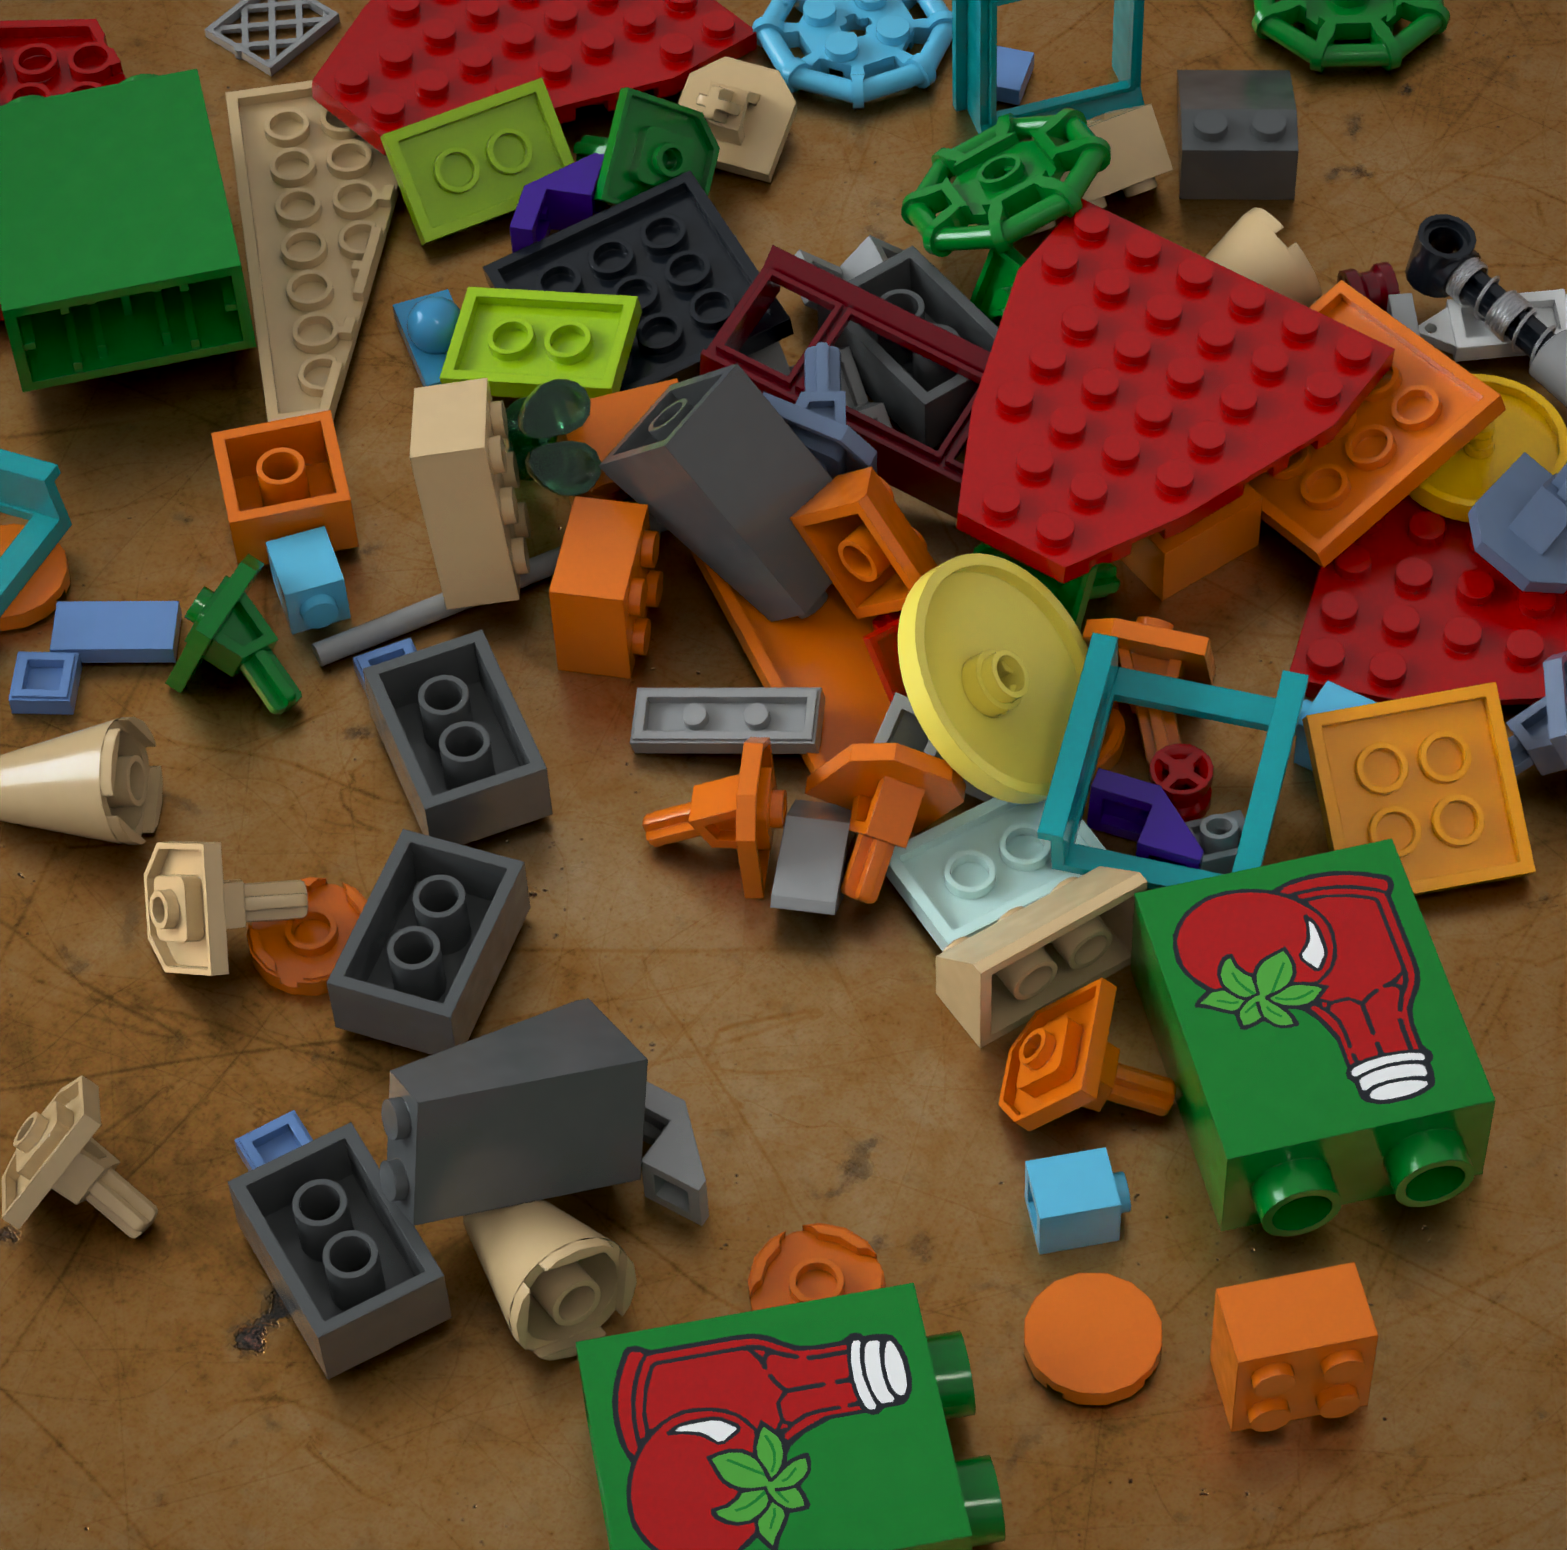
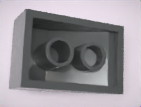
M1177 70L1179 199L1294 200L1299 150L1297 108L1290 70Z

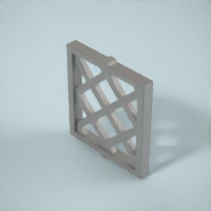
M241 0L205 28L206 38L235 54L237 59H243L269 76H273L339 23L340 18L339 13L317 0L279 2L268 0V3H259L261 0ZM303 8H309L322 17L303 18ZM295 9L296 19L276 21L277 10ZM268 11L269 21L249 23V13ZM241 17V24H232ZM314 26L304 34L303 27ZM296 28V38L276 39V29ZM269 30V40L249 42V32ZM242 32V43H236L223 34ZM277 48H286L277 55ZM269 49L270 59L264 60L251 51Z

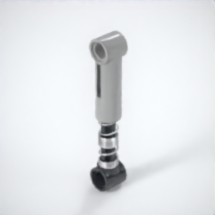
M1436 214L1426 218L1419 226L1406 266L1405 274L1409 284L1423 295L1433 298H1446L1450 296L1459 305H1471L1474 308L1475 318L1477 321L1484 322L1486 329L1491 331L1501 342L1512 341V351L1515 354H1526L1530 357V376L1567 408V329L1554 334L1556 325L1546 327L1535 317L1537 308L1533 309V305L1517 293L1516 290L1505 291L1498 284L1500 276L1491 278L1487 275L1488 266L1481 261V256L1474 250L1477 239L1474 230L1467 222L1459 217L1448 214ZM1515 345L1519 347L1522 351L1517 350Z

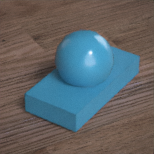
M448 289L393 305L394 319L423 387L441 384L439 377L460 314V309L454 303Z

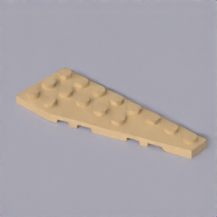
M312 80L225 92L267 421L270 422L331 410L334 420L400 188L387 155L384 156L313 99Z

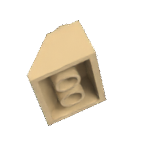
M1151 104L1109 111L1087 120V126L1095 136L1103 138L1110 145L1111 161L1106 169L1097 173L1082 199L1104 208L1107 206L1104 196L1119 190H1123L1125 198L1146 192L1157 187L1155 176L1173 170ZM1070 171L1063 174L1060 179L1062 182L1065 181ZM1055 220L1041 227L1040 229L1030 233L1027 236L1040 233L1042 231L1048 230L1056 226Z
M1099 866L1079 878L1069 877L1063 880L1050 894L1026 907L1019 906L1010 909L1000 917L997 923L972 937H960L951 942L941 954L936 956V994L979 1048L986 1046L1027 1023L1037 1010L1100 978L1105 979L1131 964L1134 894L1147 891V880L1140 872Z

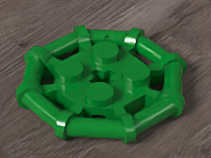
M1253 0L1255 16L1252 19L1251 26L1259 38H1270L1310 63V70L1323 72L1325 67L1382 66L1385 70L1389 71L1400 67L1402 58L1431 35L1444 32L1450 21V13L1444 6V0H1281L1278 2L1276 0ZM1401 18L1412 22L1397 35L1393 36L1394 24ZM1297 21L1304 24L1305 33L1291 24ZM1369 39L1371 42L1362 44H1334L1335 40Z
M1065 108L1056 115L1015 118L1012 113L1001 115L998 117L996 125L952 149L941 148L932 155L931 161L933 165L916 191L908 194L903 199L901 215L907 224L917 229L923 238V246L929 254L946 257L953 251L995 248L998 253H1005L1013 250L1014 242L1061 216L1071 218L1081 210V199L1098 172L1103 171L1110 164L1111 147L1106 140L1095 136L1087 126L1085 115L1078 110ZM1070 171L1065 181L1062 182L1060 179L1063 174Z

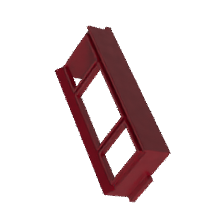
M772 245L765 264L708 348L706 350L703 349L700 353V375L738 363L762 394L766 392L795 404L800 393L805 392L804 353L790 374L786 376L739 352L780 292V286L831 311L808 347L816 346L819 342H827L829 346H833L848 323L852 321L978 384L981 382L990 355L989 351ZM977 391L938 451L846 406V425L850 426L877 451V475L889 485L957 519L964 464L957 461V458L967 444L971 410Z

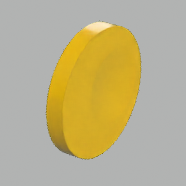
M1473 374L1501 395L1506 410L1409 494L1413 500L1441 516L1469 522L1468 512L1473 505L1524 452L1552 475L1558 474L1567 462V427L1559 412L1545 397L1517 381L1494 375Z

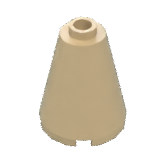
M1254 207L1243 214L1205 256V258L1307 307L1312 306L1322 296L1316 274L1304 252L1296 242L1287 247L1276 236L1275 233L1284 227L1274 216L1262 208Z
M121 717L1 754L0 821L123 845H141L146 841L141 836L143 833H154L159 822L162 807L163 778L161 765L149 766L145 748L156 747L153 734L144 721L136 717Z
M543 1199L464 1215L465 1229L514 1339L525 1350L534 1351L539 1358L552 1361L577 1355L576 1342L605 1337L607 1333L601 1326L610 1318L615 1310L623 1317L631 1305L637 1281L634 1263L629 1259L624 1250L614 1241Z

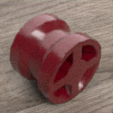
M1389 262L1373 264L1369 271L1361 273L1355 269L1341 270L1337 276V283L1343 280L1386 312L1388 295L1400 294L1395 272Z

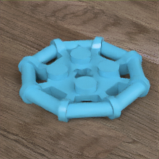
M771 0L763 16L753 22L752 29L753 32H757V45L763 47L775 69L779 70L791 93L803 90L853 103V109L864 108L865 102L914 86L924 89L935 82L936 69L952 41V11L948 9L943 0ZM918 2L927 18L913 19L908 10ZM793 6L803 13L799 23L785 22ZM863 30L866 31V34L857 37L854 32L848 31ZM914 44H924L920 53L912 55L906 52L908 46L912 49ZM799 47L805 57L801 59L794 57L789 48ZM829 68L842 71L843 77L829 74Z

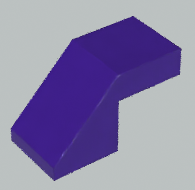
M593 153L524 186L509 227L512 253L548 237L551 229L561 231L604 211L606 204L593 200L604 154Z
M1098 768L1090 790L1087 826L1089 828L1136 841L1137 857L1201 870L1204 851L1160 785Z

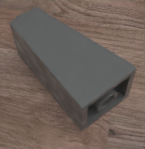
M738 363L670 385L601 462L599 467L637 503L648 504L649 513L768 620L774 622L795 616L804 619L814 614L827 601L828 594L826 589L831 585L832 581L789 518L833 480L832 477Z
M587 998L576 1000L390 1070L389 1099L383 1101L381 1108L383 1127L388 1136L387 1160L381 1162L379 1170L380 1183L386 1199L389 1202H394L411 1224L415 1226L641 1180L648 1059Z

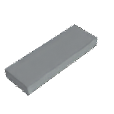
M821 687L637 688L630 745L634 753L742 754L744 742L750 737H770L772 754L819 753L826 698Z

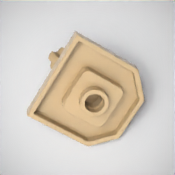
M725 56L689 73L678 104L703 113L720 148L715 168L770 183L797 113L796 101L779 70Z
M157 842L144 872L148 941L165 973L205 976L229 974L226 929L246 927V922L302 919L307 915L308 894L304 881L287 880L243 883L241 879L223 880L221 842Z
M80 1076L62 1087L41 1114L38 1112L32 1113L19 1129L13 1142L16 1150L1 1178L2 1219L20 1229L50 1189H53L76 1205L87 1200L131 1238H137L155 1221L158 1209L156 1205L115 1171L120 1161L92 1138L101 1126L99 1086L84 1076Z

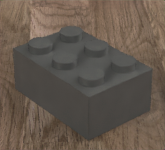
M913 245L848 281L991 352L998 327ZM817 304L819 331L831 311ZM852 321L848 323L833 345L838 348L850 347L865 393L874 402H883L888 416L909 437L931 448H935L944 442L980 385Z
M483 630L363 668L371 717L424 835L464 845L553 814L547 767Z
M403 829L327 981L335 1027L431 1055L467 1042L531 908L525 862Z
M352 1122L228 1181L240 1229L328 1380L452 1318L444 1274L415 1226L411 1224L394 1202H389L386 1199L380 1183V1169Z

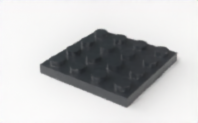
M691 171L685 172L483 267L490 288L638 296L642 314L620 391L676 378L678 382L699 376L700 353L703 349L706 350L759 274V271ZM777 298L774 299L739 350L740 353L748 356L794 334L791 319ZM561 401V402H562L563 405H565V404L573 403V402H576V401Z

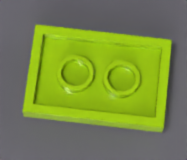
M543 78L385 133L380 137L422 246L515 212L525 185L574 163Z
M468 287L439 377L441 384L488 378L491 396L576 402L619 392L642 314L638 296Z

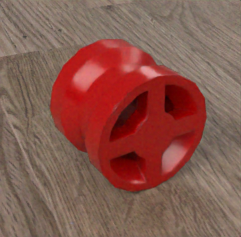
M1172 744L1157 751L1150 761V783L1162 787L1184 822L1201 819L1208 812L1211 805V785L1214 768L1210 757L1202 749L1191 744Z

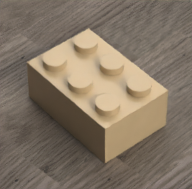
M488 378L414 388L410 462L446 610L520 600V575L530 573L529 553L526 538H531L529 512L526 502L517 503L514 489L520 487L518 463L514 451H505L503 438L508 437L506 410L503 400H492Z

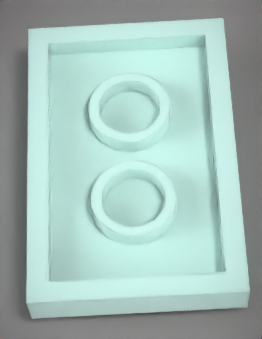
M994 797L909 839L906 849L895 846L886 876L942 952L954 940L965 936L972 937L997 923L1000 917L1010 909L1019 906L1026 907L1050 894L1063 880L1069 877L1079 878L1082 876L1051 868V843L1048 840L1038 839L1037 836L1046 800L1031 804H1017ZM1082 819L1075 844L1106 850Z

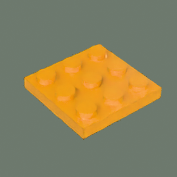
M1496 682L1306 715L1302 719L1329 852L1392 839L1414 896L1523 877L1536 872Z

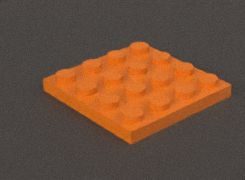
M1343 280L1338 282L1309 308L1394 348L1392 366L1331 442L1318 450L1310 444L1290 456L1288 468L1274 477L1266 471L1247 482L1263 497L1261 519L1323 568L1506 410L1502 397L1498 392Z

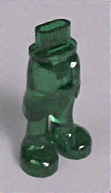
M568 379L549 380L537 386L528 397L516 400L505 409L508 422V437L503 438L506 452H515L519 479L524 481L535 480L539 486L560 496H577L586 493L596 484L601 475V468L599 467L601 461L597 452L589 445L576 441L556 442L558 436L571 433L583 426L590 415V398L587 391L578 383Z

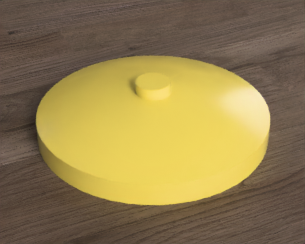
M971 553L956 556L921 576L911 588L903 604L898 627V656L908 699L923 731L932 745L952 769L971 785L992 797L1011 803L1031 804L1045 801L1086 659L1088 646L1085 640H1083L1077 625L1061 602L1042 582L1015 563L994 555Z

